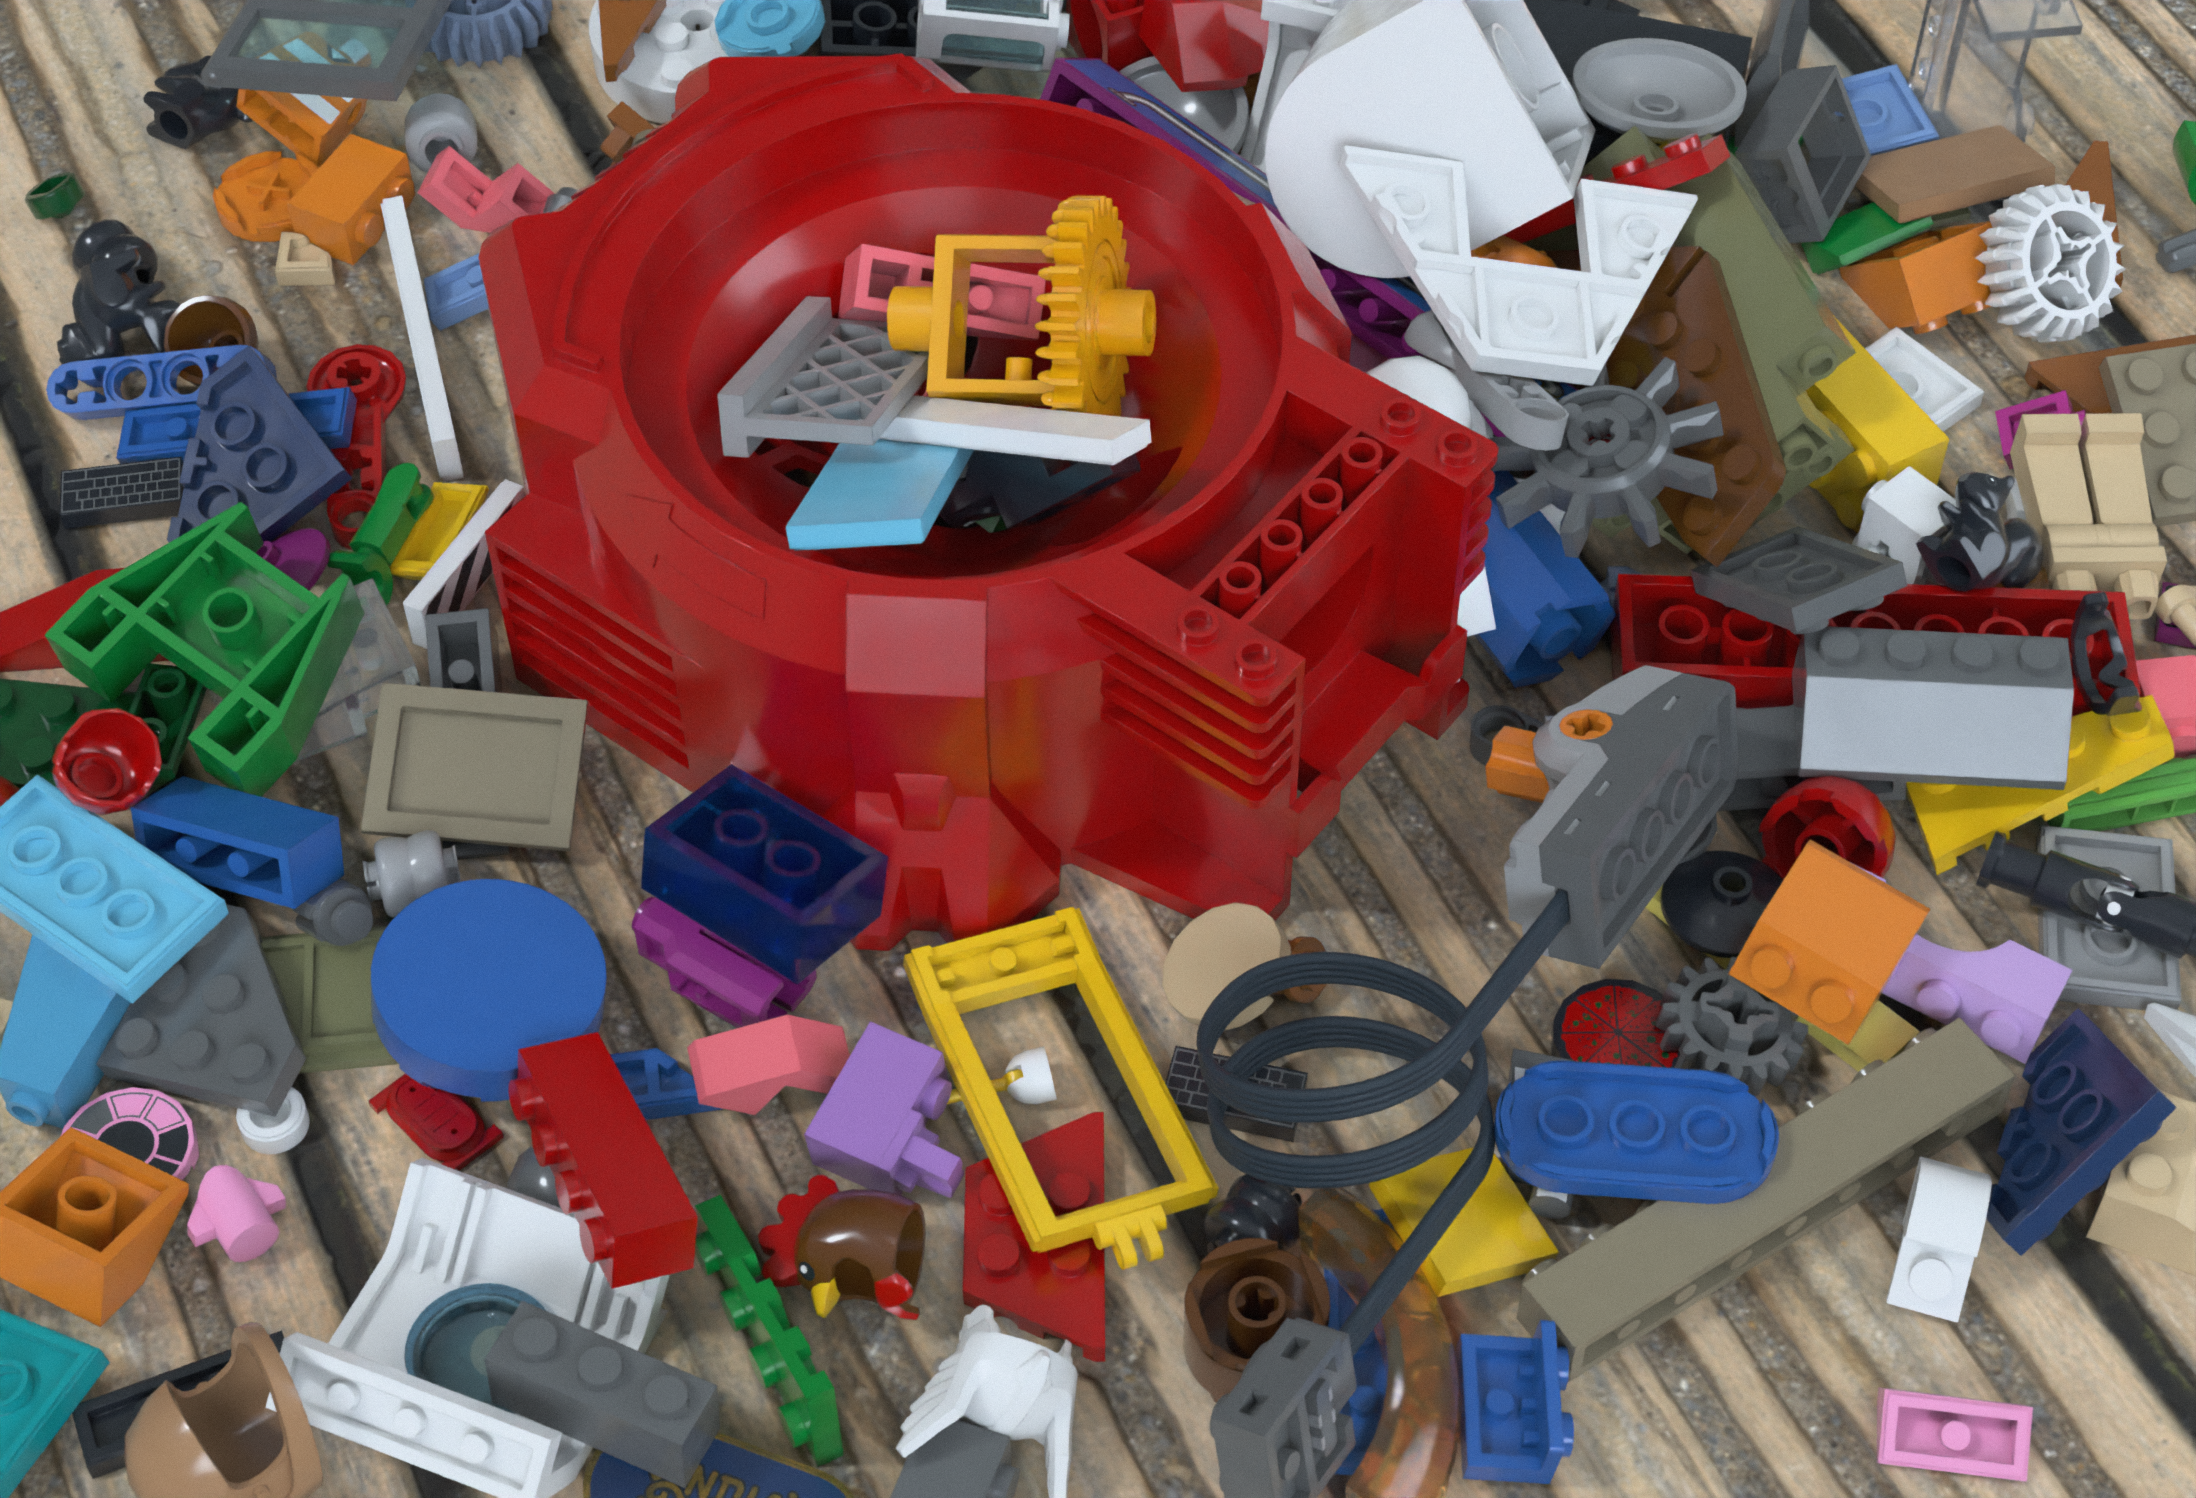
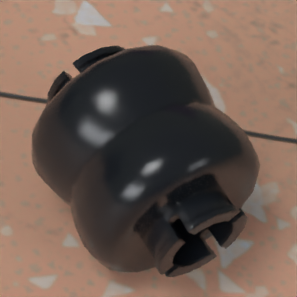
M104 219L93 223L79 235L72 251V266L80 278V268L136 248L141 256V262L134 270L139 281L142 284H148L153 282L158 269V256L153 246L136 236L129 226L118 220Z
M1247 1174L1238 1177L1232 1184L1226 1198L1210 1208L1204 1219L1203 1228L1205 1236L1209 1241L1207 1245L1208 1253L1226 1243L1245 1238H1264L1278 1242L1279 1249L1288 1250L1300 1241L1307 1227L1305 1213L1301 1208L1302 1198L1300 1194L1294 1193L1292 1196L1291 1193L1296 1190L1294 1187L1272 1184Z

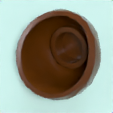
M205 295L191 298L176 309L165 327V352L232 345H248L258 350L259 341L252 317L243 306L226 297ZM198 365L188 366L179 374L181 378L197 387H200L203 380L202 369Z

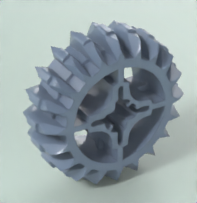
M406 0V7L413 8L417 0ZM452 0L424 52H434L438 61H446L453 58L457 67L464 65L467 61H472L477 64L479 69L484 61L495 60L501 65L503 57L508 55L521 58L523 47H537L538 36L548 33L549 20L552 19V0Z

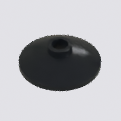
M1706 851L1695 859L1678 864L1663 883L1660 899L1662 913L1672 931L1691 947L1712 956L1730 959L1731 957L1737 958L1762 913L1782 884L1783 879L1769 866L1748 855L1732 851Z

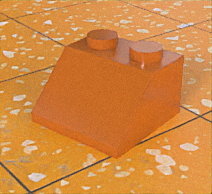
M1987 221L1930 229L1839 268L1840 275L1888 329L1912 327L1914 334L1930 332L1948 324L1947 314L1960 310L1962 315H1966L1991 307L1985 304L1991 294L1989 286L1977 282L1986 274L1985 264L1975 258L1982 252L1987 251V246L1979 235L1993 227L1991 222Z
M1809 840L1762 913L1728 974L1849 1045L1868 1018L1931 909L1814 841Z
M70 1127L0 1192V1278L101 1327L144 1284L188 1195L189 1183Z

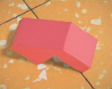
M450 146L436 155L417 192L460 228L491 233L498 227L518 217L542 214L547 198L555 194L519 163L492 181Z
M788 1014L696 1039L687 1047L699 1104L756 1115L785 1086L828 1094L850 1057L842 1026Z

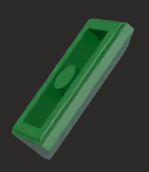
M1873 202L1836 218L1824 241L1801 242L1812 273L1819 275L1844 267L1930 229V225L1934 223L1931 216L1900 224Z

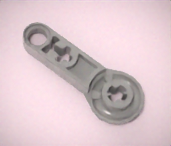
M1432 310L1417 315L1410 322L1404 336L1407 344L1426 359L1445 367L1456 375L1466 390L1469 400L1473 401L1474 406L1507 438L1519 445L1535 450L1548 451L1560 448L1569 413L1532 378L1471 370Z

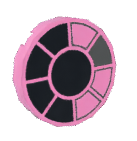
M132 1087L105 1093L82 1106L67 1122L61 1133L62 1136L70 1127L75 1128L182 1181L190 1172L191 1166L195 1169L199 1157L197 1132L191 1118L180 1102L159 1090Z

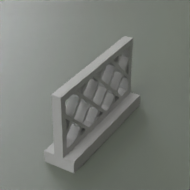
M806 296L717 394L723 455L749 458L765 438L874 445L926 380L929 352L894 351L888 338L887 322L832 318L831 298Z

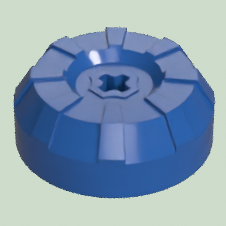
M501 879L467 880L449 884L426 893L411 902L394 917L381 935L373 954L371 965V1012L376 1031L389 1054L399 1064V1068L421 1085L433 1089L438 1088L454 1094L481 1098V1102L510 1100L508 1086L510 1080L517 1079L518 1049L599 1032L603 1019L606 992V963L597 936L587 921L565 901L543 889L525 883Z

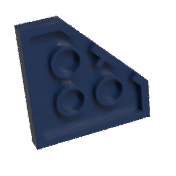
M247 346L201 382L196 403L201 409L195 438H189L179 481L184 490L178 517H171L167 541L175 540L237 503L242 502L248 507L263 542H272L353 479L250 346Z
M2079 1008L2029 1055L2022 1077L2030 1084L2024 1106L2011 1109L1997 1150V1154L2005 1160V1164L1998 1185L1995 1183L1991 1186L1986 1219L2000 1237L2020 1256L2037 1241L2048 1237L2055 1230L2060 1219L2088 1192H2092L2103 1185L2108 1179L2111 1170L2136 1146L2152 1138L2162 1126L2163 1121L2177 1108Z

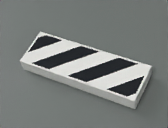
M507 479L501 482L404 600L403 606L414 644L427 649L425 615L463 611L491 577L493 569L485 531L525 497L522 485Z

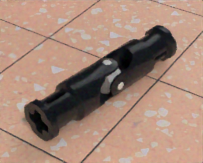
M1995 832L1976 886L1986 889L1992 884L2029 897L2030 905L2105 932L2123 933L2124 929L2128 930L2133 937L2143 942L2147 947L2179 959L2185 954L2196 957V901L2171 892L2138 891L2140 887L2128 877L2050 850L2046 855L2008 842L2005 833ZM2096 878L2108 882L2107 887L2100 894L2096 916L2080 909L2071 897V888L2082 879Z

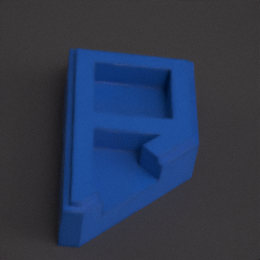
M658 1048L610 1054L645 1120L723 1110L722 1108L699 1104L693 1076L681 1069L678 1061Z

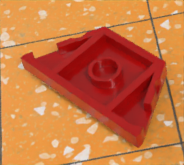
M1104 1112L1089 1113L1020 1143L1055 1217L1104 1203ZM989 1157L965 1167L964 1305L973 1309L982 1304L990 1306L994 1317H1006L1012 1320L1019 1329L1041 1339H1044L1047 1333L1060 1339L1068 1340L1072 1344L1083 1348L1084 1358L1093 1362H1105V1248L1099 1250L1093 1238H1089L1038 1253V1251L1032 1252Z

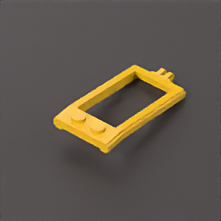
M1074 906L1055 911V915L932 948L930 945L911 950V953L904 955L903 967L925 1022L938 1050L943 1052L945 1065L1032 1252L1038 1251V1253L1093 1238L1099 1250L1111 1246L1119 1267L1125 1270L1138 1265L1137 1253L1132 1242L1133 1239H1137L1148 1262L1164 1258V1248L1158 1232L1167 1229L1166 1215L1209 1203L1210 1199L1216 1198L1219 1187L1110 978L1080 909H1075ZM1075 983L1176 1182L1055 1217L959 1014Z

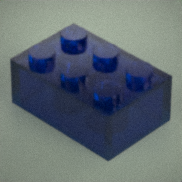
M731 764L645 828L641 889L792 982L799 984L881 916L888 856Z

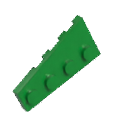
M720 1194L695 1205L700 1233L696 1234L695 1255L706 1276L715 1272L719 1274L726 1290L719 1292V1298L733 1330L737 1332L744 1328L747 1329L755 1345L748 1349V1355L760 1384L764 1389L776 1386L784 1402V1405L777 1407V1411L790 1443L794 1448L805 1444L817 1468L844 1456L834 1386L824 1370L816 1372L810 1358L812 1355L810 1345L798 1325L790 1328L781 1296L771 1279L768 1278L759 1283L756 1282L755 1278L761 1276L756 1254Z

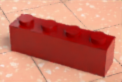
M594 1032L518 1049L517 1079L510 1080L508 1086L511 1108L518 1121L526 1120L531 1129L533 1150L541 1167L550 1166L555 1176V1188L560 1207L566 1215L574 1214L579 1224L582 1249L588 1262L599 1263L611 1289L693 1269L698 1216L599 1033Z

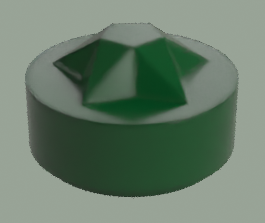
M64 172L54 175L34 186L26 194L25 202L35 219L41 220L50 217L61 219L71 214L76 203L84 197L85 190L74 173Z

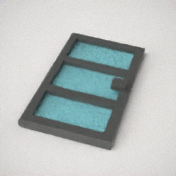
M246 0L202 70L201 77L206 84L213 87L397 102L452 0Z

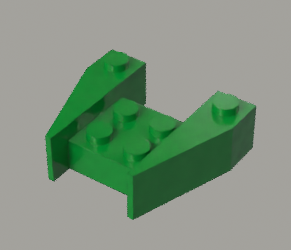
M239 502L89 588L44 635L64 669L110 703L146 668L147 663H151L158 654L164 656L223 699L221 703L189 735L188 740L207 773L230 789L262 797L298 758L365 613L352 581L346 574L342 573L318 597L257 555L256 552L264 542L248 507Z

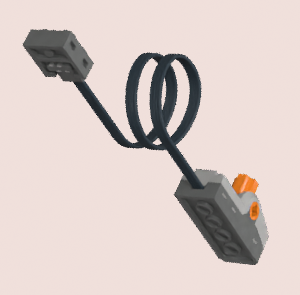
M1644 665L1599 688L1581 702L1564 708L1539 727L1537 732L1504 725L1493 738L1491 756L1485 766L1487 788L1497 790L1499 794L1543 804L1534 816L1526 820L1515 833L1509 845L1510 858L1504 864L1509 920L1522 925L1523 937L1467 1008L1452 993L1433 980L1393 962L1344 952H1309L1276 958L1249 969L1229 983L1216 996L1204 1013L1198 1027L1196 1045L1201 1074L1204 1082L1210 1089L1207 1100V1112L1211 1137L1220 1155L1230 1165L1251 1177L1281 1186L1313 1189L1349 1187L1375 1182L1408 1171L1434 1157L1455 1141L1476 1115L1481 1125L1477 1142L1468 1158L1339 1330L1332 1329L1298 1317L1295 1320L1287 1318L1272 1339L1262 1344L1253 1354L1244 1369L1241 1379L1232 1391L1219 1398L1211 1414L1210 1433L1215 1441L1220 1469L1219 1485L1221 1491L1224 1492V1498H1317L1355 1446L1356 1441L1352 1417L1339 1413L1357 1389L1353 1356L1482 1183L1493 1160L1495 1149L1494 1123L1491 1103L1486 1093L1489 1077L1486 1046L1482 1032L1541 955L1600 969L1732 793L1739 771L1735 687L1730 683ZM1343 984L1382 991L1408 1000L1428 1010L1451 1027L1436 1043L1411 1030L1377 1020L1348 1016L1311 1017L1286 1022L1258 1034L1235 1051L1222 1067L1213 1058V1052L1221 1034L1244 1009L1270 994L1304 985ZM1318 1048H1356L1380 1052L1409 1061V1063L1371 1079L1326 1088H1280L1247 1081L1250 1076L1263 1066L1281 1057ZM1468 1050L1473 1058L1472 1070L1461 1061ZM1440 1079L1445 1080L1460 1093L1443 1112L1414 1132L1380 1146L1343 1154L1295 1155L1267 1150L1237 1137L1223 1122L1224 1113L1228 1105L1256 1117L1285 1122L1313 1123L1351 1119L1379 1112L1407 1101L1427 1090Z

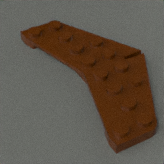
M1700 246L1671 247L1605 366L1608 372L1609 385L1622 386L1636 391L1665 357L1676 361L1680 387L1662 407L1666 415L1717 402L1724 435L1674 449L1675 455L1714 466L1718 489L1714 497L1710 499L1665 486L1656 498L1684 542L1718 568L1779 491L1785 479L1786 468L1720 262ZM1579 250L1545 251L1558 268L1581 271ZM1569 383L1577 390L1585 388V385Z

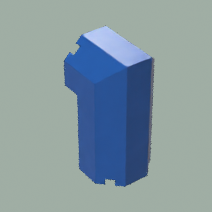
M1493 471L1495 474V485L1493 491L1488 496L1492 501L1491 516L1485 522L1489 528L1488 541L1482 550L1486 555L1485 570L1496 629L1475 634L1474 636L1514 688L1551 681L1565 671L1558 661L1570 652H1573L1578 660L1593 651L1616 617V613L1608 602L1610 601L1608 594L1580 559L1565 556L1561 536L1540 510L1510 529L1501 522L1496 497L1518 483L1509 471Z

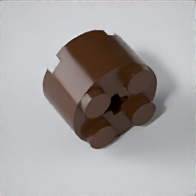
M1245 1238L1226 1243L1211 1251L1202 1260L1200 1269L1196 1272L1191 1282L1188 1283L1185 1292L1183 1347L1186 1362L1191 1373L1198 1383L1210 1393L1215 1403H1217L1222 1395L1232 1391L1241 1379L1244 1369L1253 1354L1262 1344L1272 1339L1287 1318L1295 1320L1298 1317L1326 1327L1329 1326L1330 1295L1327 1283L1318 1267L1302 1253H1299L1298 1258L1287 1251L1279 1249L1278 1242L1264 1238Z

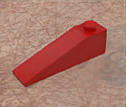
M1145 0L1138 35L1181 92L1231 90L1245 86L1248 75L1262 71L1268 44L1269 21L1261 19L1262 0Z

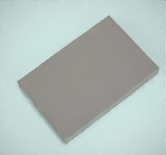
M2041 825L2036 837V852L2046 855L2050 850L2118 873L2121 876L2130 878L2140 887L2138 891L2141 892L2150 890L2175 894L2173 839ZM2096 878L2082 879L2076 882L2071 888L2073 902L2084 912L2096 916L2100 894L2107 887L2108 882ZM2038 908L2039 954L2073 970L2058 1001L2146 1010L2148 1004L2155 1002L2178 1010L2181 1002L2179 958L2147 947L2143 942L2133 937L2128 930L2124 929L2123 933H2109Z

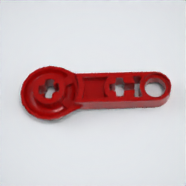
M355 344L332 351L322 357L309 373L306 385L307 391L350 387L357 399L350 447L331 449V451L351 477L353 476V470L362 468L360 472L362 490L353 489L351 481H349L327 498V514L334 539L340 546L352 550L349 544L359 528H348L341 523L347 515L353 512H369L376 501L386 477V420L403 399L406 387V374L402 362L392 352L376 345ZM361 379L362 384L352 386L351 381Z

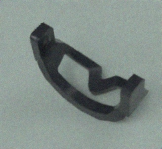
M2105 592L2087 594L2079 604L2071 630L2072 664L2077 686L2084 702L2095 714L2112 716L2140 712L2143 707L2139 699L2137 687L2132 680L2120 676L2127 668V661L2117 628L2110 612L2106 609L2109 604ZM2102 629H2105L2113 659L2101 670L2098 676L2100 683L2115 689L2108 702L2099 694L2092 680L2086 648V638Z

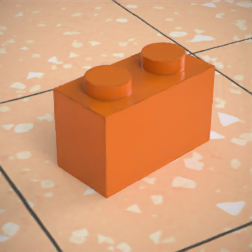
M350 133L287 203L294 233L307 236L310 243L327 251L330 257L354 266L370 247L377 244L386 229L381 209L382 199L402 195L406 210L416 195L407 154Z

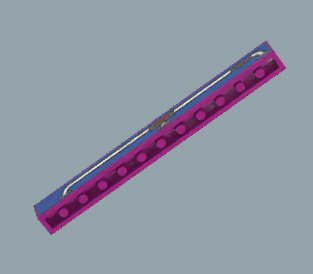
M1100 58L1055 59L1040 99L1086 109L1122 121L1161 140H1165L1210 171L1232 192L1254 203L1261 202L1290 230L1274 203L1266 173ZM1307 247L1352 334L1387 359L1411 356L1424 357L1411 348L1404 339L1410 322L1417 315L1432 310L1410 276L1379 278L1356 274L1325 261ZM1532 378L1556 401L1578 391L1569 383ZM1482 414V416L1492 429L1494 435H1496L1497 437H1506L1485 415Z

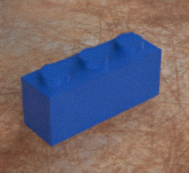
M184 776L131 807L135 840L202 884L295 909L345 875L339 818L333 815Z

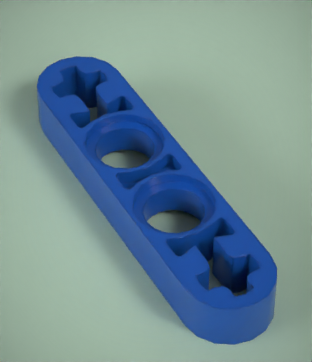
M232 345L68 362L56 368L49 377L46 388L48 400L54 408L78 420L125 416V411L194 404L197 403L200 387L191 394H180L176 385L180 372L188 366L198 365L202 369L204 380L248 345ZM251 347L275 378H277L275 365L263 353ZM143 371L147 380L144 392L136 399L124 400L120 390L123 379L131 372ZM78 380L93 388L103 387L105 396L97 391L81 392L78 394L77 402L68 398L67 394L68 390L77 388Z

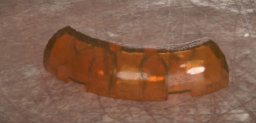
M1343 1187L1321 1188L1315 1191L1298 1208L1300 1249L1316 1263L1331 1272L1356 1305H1358L1404 1243L1392 1228L1372 1209ZM1419 1267L1373 1329L1379 1341L1380 1354L1386 1371L1387 1390L1383 1412L1376 1433L1362 1462L1346 1484V1498H1446L1449 1479L1455 1464L1458 1441H1460L1462 1392L1459 1367L1449 1326L1429 1280L1421 1267Z

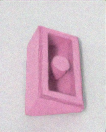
M1878 1387L1877 1463L2027 1482L2033 1407Z

